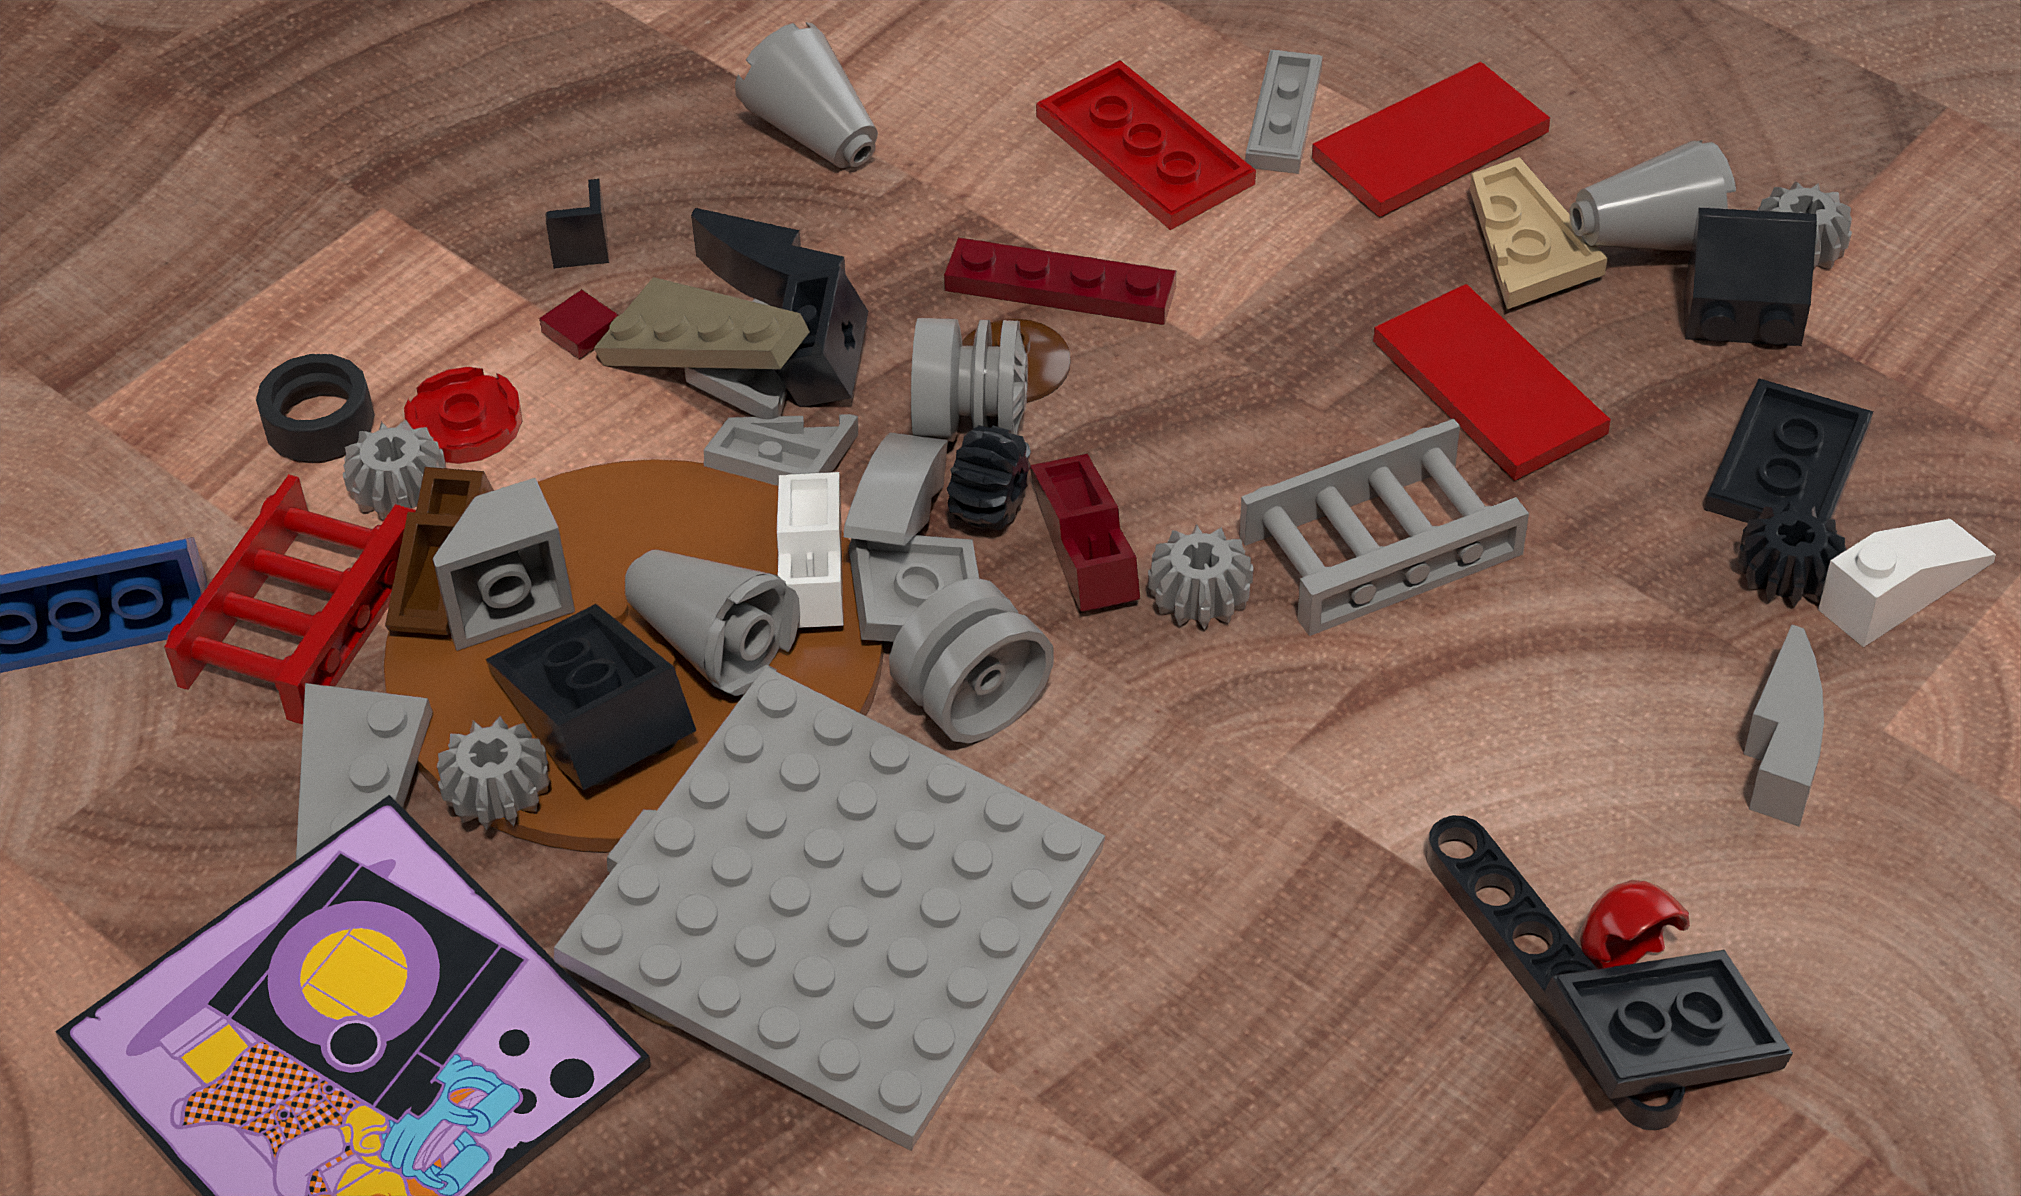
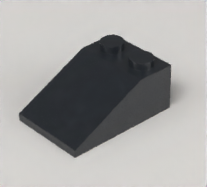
M597 604L486 659L489 670L557 766L583 790L593 785H602L614 780L623 769L648 756L660 755L671 750L678 740L697 731L674 666Z

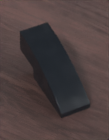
M695 208L691 214L696 257L713 273L741 293L770 306L782 309L788 276L841 266L846 274L844 256L801 247L800 230Z

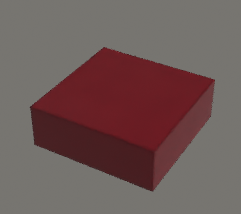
M581 289L540 317L539 321L541 332L578 359H581L594 349L610 329L611 322L619 315Z

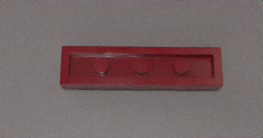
M958 237L944 273V286L947 292L1165 325L1176 290L1177 271Z

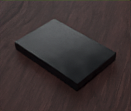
M1758 378L1707 494L1704 510L1748 523L1749 519H1758L1765 506L1781 512L1787 503L1790 502L1796 511L1806 512L1815 506L1818 520L1833 519L1869 430L1874 411Z
M1725 949L1552 976L1545 990L1546 996L1609 1099L1781 1070L1786 1067L1793 1055V1052Z

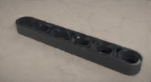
M1452 815L1440 819L1432 826L1429 832L1427 863L1431 871L1604 1091L1545 994L1552 976L1595 970L1597 968L1482 825L1466 816ZM1460 839L1468 842L1474 848L1475 853L1462 859L1452 858L1442 852L1439 846L1447 840ZM1485 886H1499L1508 891L1513 899L1507 904L1494 906L1484 903L1478 898L1476 892ZM1524 933H1535L1543 936L1551 947L1543 953L1529 954L1519 949L1514 939ZM1685 1086L1666 1089L1671 1100L1661 1106H1648L1641 1103L1634 1095L1610 1100L1621 1115L1632 1125L1643 1130L1657 1131L1669 1127L1677 1120L1684 1100Z

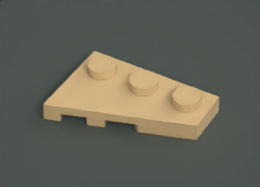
M1520 157L1472 173L1470 192L1507 309L1605 275L1607 257L1597 246L1588 245L1581 236H1577L1574 233L1570 223V214Z

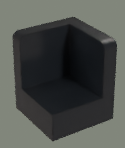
M599 178L588 179L590 207L553 210L545 214L554 269L609 263L607 224Z

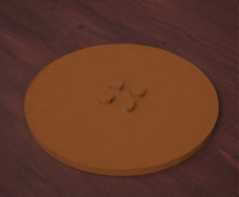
M659 459L620 461L594 465L538 481V485L559 528L575 612L456 651L451 633L449 635L402 631L388 632L384 657L386 693L428 698L433 711L416 763L420 773L440 793L438 785L440 776L437 769L438 753L449 750L450 734H470L473 720L482 728L491 727L499 716L508 725V729L524 723L528 731L531 732L532 738L538 739L489 670L486 659L597 604L674 666L697 731L678 740L671 750L660 755L648 756L623 769L614 780L602 785H593L585 790L580 788L557 766L546 750L548 760L546 766L550 781L548 792L538 795L537 812L519 810L517 811L514 826L503 817L495 819L491 827L517 838L547 846L577 851L611 852L643 809L656 811L659 809L744 696V694L734 696L714 687L628 603L625 596L626 572L632 562L646 552L662 550L778 576L777 514L779 486L706 467L704 463ZM842 531L843 625L797 628L795 640L789 652L779 648L769 666L777 669L776 672L866 716L873 703L881 677L884 641L861 640L849 554L850 540L843 537L844 533Z

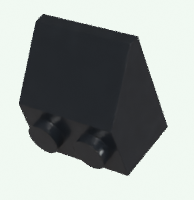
M1699 207L1683 291L1685 339L1802 346L1811 306L1817 214Z

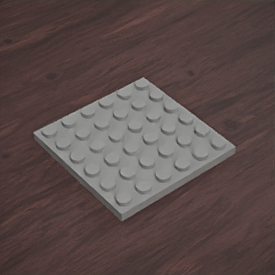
M765 666L555 945L554 962L912 1151L1102 852L1105 835Z

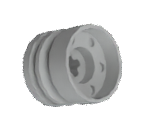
M917 318L911 372L913 436L955 441L961 415L971 416L973 429L978 425L989 427L990 416L998 417V427L1011 430L1012 434L1017 435L1021 418L1026 411L1028 357L1021 338L1020 321L1003 320L1000 347H993L990 320H979L973 346H963L958 319Z

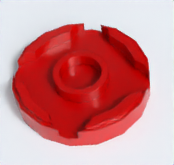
M462 367L448 369L431 376L416 388L417 395L411 402L408 398L404 407L405 420H407L413 430L427 427L430 436L433 437L434 441L438 442L439 449H442L445 462L454 464L481 461L502 451L516 438L523 422L519 395L516 388L508 378L496 373L497 378L484 375L483 368Z

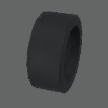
M308 354L287 360L270 371L260 383L256 396V403L268 444L280 455L299 462H322L346 454V446L358 442L359 431L371 432L375 416L363 371L352 361L333 354ZM326 395L337 396L347 400L340 409L325 417L313 420H295L284 416L290 407L307 398Z

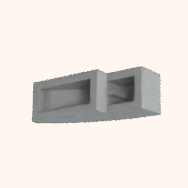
M889 433L872 455L861 478L844 525L843 537L904 546L929 522L931 498L944 485L948 440Z
M1795 625L1790 627L1753 713L1744 755L1762 761L1758 770L1749 810L1800 827L1820 757L1824 710L1823 690L1815 655L1804 628Z

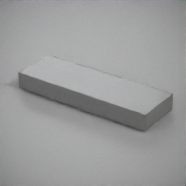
M1270 50L1246 149L1245 161L1254 169L1299 174L1322 72L1323 56Z

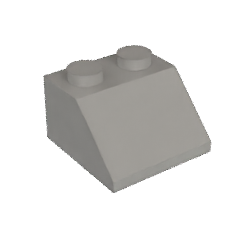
M536 478L476 496L433 557L449 629L456 651L575 612L559 528Z

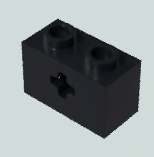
M841 266L788 276L782 309L800 313L810 332L783 367L774 370L799 407L852 398L869 312Z

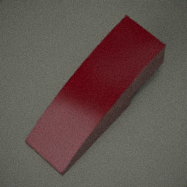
M1088 453L1031 465V477L1051 541L1080 611L1139 600L1140 589L1137 557L1120 528L1118 506Z

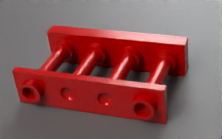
M288 474L274 495L266 498L259 516L183 621L175 625L170 631L164 648L177 687L189 690L206 664L275 684L278 690L286 719L303 725L305 683L335 687L388 609L408 512H416V510L395 504L381 525H377L373 529L308 511L299 477ZM298 534L362 551L352 568L349 567L344 572L284 555ZM269 576L333 594L323 610L316 612L314 615L254 598ZM238 619L303 638L292 655L285 657L283 660L223 642Z

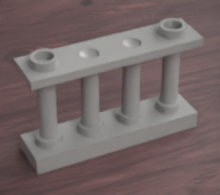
M1455 419L1430 428L1419 429L1408 436L1272 486L1261 487L1241 497L1240 539L1246 546L1273 536L1303 577L1300 578L1297 620L1309 636L1523 555L1529 513L1517 497L1494 506H1485L1455 468L1460 426ZM1432 477L1463 517L1441 526H1432L1403 487ZM1379 496L1410 537L1385 547H1379L1350 507ZM1327 516L1356 558L1332 567H1325L1297 526Z

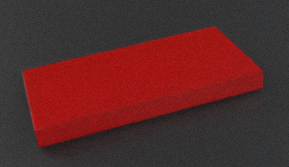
M1121 60L1036 103V117L1169 230L1180 226L1256 184V169Z
M1480 61L1313 143L1312 159L1377 216L1381 217L1548 133L1551 118Z
M1467 284L1374 327L1373 342L1451 419H1455L1460 428L1514 481L1609 434L1611 419Z

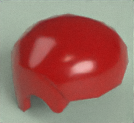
M1630 880L1607 889L1592 905L1581 930L1580 942L1582 951L1597 969L1634 964L1648 952L1661 953L1664 951L1663 931L1667 925L1674 926L1679 931L1688 930L1690 926L1689 912L1668 891L1653 883Z

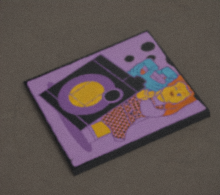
M390 795L55 1031L61 1046L196 1196H488L650 1068V1056L558 963L554 962V959Z

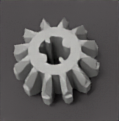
M1794 181L1789 190L1782 187H1774L1771 195L1768 198L1762 199L1761 206L1757 209V211L1817 214L1814 269L1816 266L1832 269L1835 260L1838 257H1843L1845 249L1849 247L1852 231H1850L1852 221L1850 216L1851 207L1840 203L1838 192H1821L1819 183L1812 188H1803L1796 181Z
M405 420L396 428H388L381 421L379 431L374 433L359 431L358 442L345 447L346 456L344 458L345 464L343 465L345 472H343L346 490L350 491L351 497L355 498V502L359 505L361 511L370 512L375 510L384 520L395 504L408 508L417 506L424 468H445L446 463L442 449H439L438 442L434 441L433 437L430 436L427 427L413 430L407 420Z
M1197 524L1190 535L1172 530L1167 543L1156 544L1155 552L1152 554L1151 569L1148 570V588L1151 589V596L1156 597L1159 613H1175L1174 616L1179 626L1190 619L1199 620L1204 630L1211 618H1216L1229 624L1234 610L1245 609L1250 595V584L1253 582L1251 557L1245 555L1242 540H1226L1222 527L1211 534L1202 533Z
M499 716L491 727L482 728L473 720L470 734H450L449 750L438 753L437 769L440 776L438 785L442 799L446 801L448 807H454L455 814L460 817L462 823L478 817L479 822L487 830L495 819L503 817L514 826L517 811L519 810L537 812L538 795L548 792L550 781L546 766L548 760L544 746L541 745L539 739L532 738L531 732L528 731L524 723L508 729V725Z

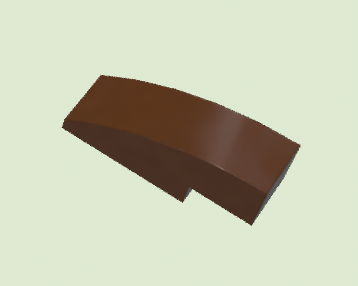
M436 467L424 468L416 512H408L385 623L387 630L439 635L450 634L433 557L476 496L494 491L484 471Z

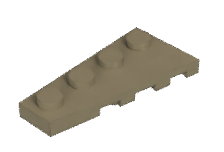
M653 277L624 313L611 322L610 329L597 343L594 350L603 366L781 369L810 331L800 313Z

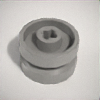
M975 577L953 582L926 599L911 613L896 635L889 655L891 677L918 706H924V711L952 741L972 743L990 738L1015 722L1033 704L1045 687L1054 664L1053 645L1046 635L1025 615L1019 614L1011 601L991 581Z

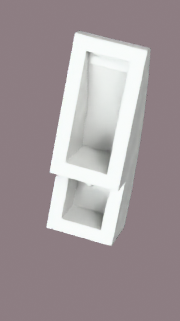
M839 472L779 475L777 514L778 576L786 581V585L794 589L799 597L800 620L798 628L842 626L843 563Z

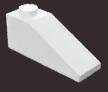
M1951 519L1874 532L1830 560L1818 610L1862 647H1865L1994 563L1996 554Z

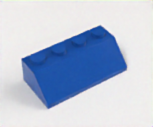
M194 537L1 574L0 673L167 640L172 628L183 621L208 586L207 577Z

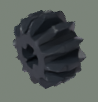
M978 425L964 436L962 447L956 450V460L954 466L950 469L951 480L947 487L949 512L953 513L956 519L968 522L967 525L984 530L987 528L1001 530L1015 518L1016 508L1022 504V495L1024 489L1028 486L1026 481L1031 468L1029 463L1031 451L1029 444L1025 442L1023 436L1012 434L1011 430L997 426L989 428Z
M1790 502L1787 503L1781 512L1765 506L1758 519H1749L1747 526L1743 529L1737 557L1739 563L1738 571L1746 574L1748 589H1766L1768 603L1778 596L1786 597L1793 607L1802 599V596L1818 603L1822 597L1830 560L1846 551L1845 537L1837 534L1835 519H1817L1815 506L1806 512L1796 511Z

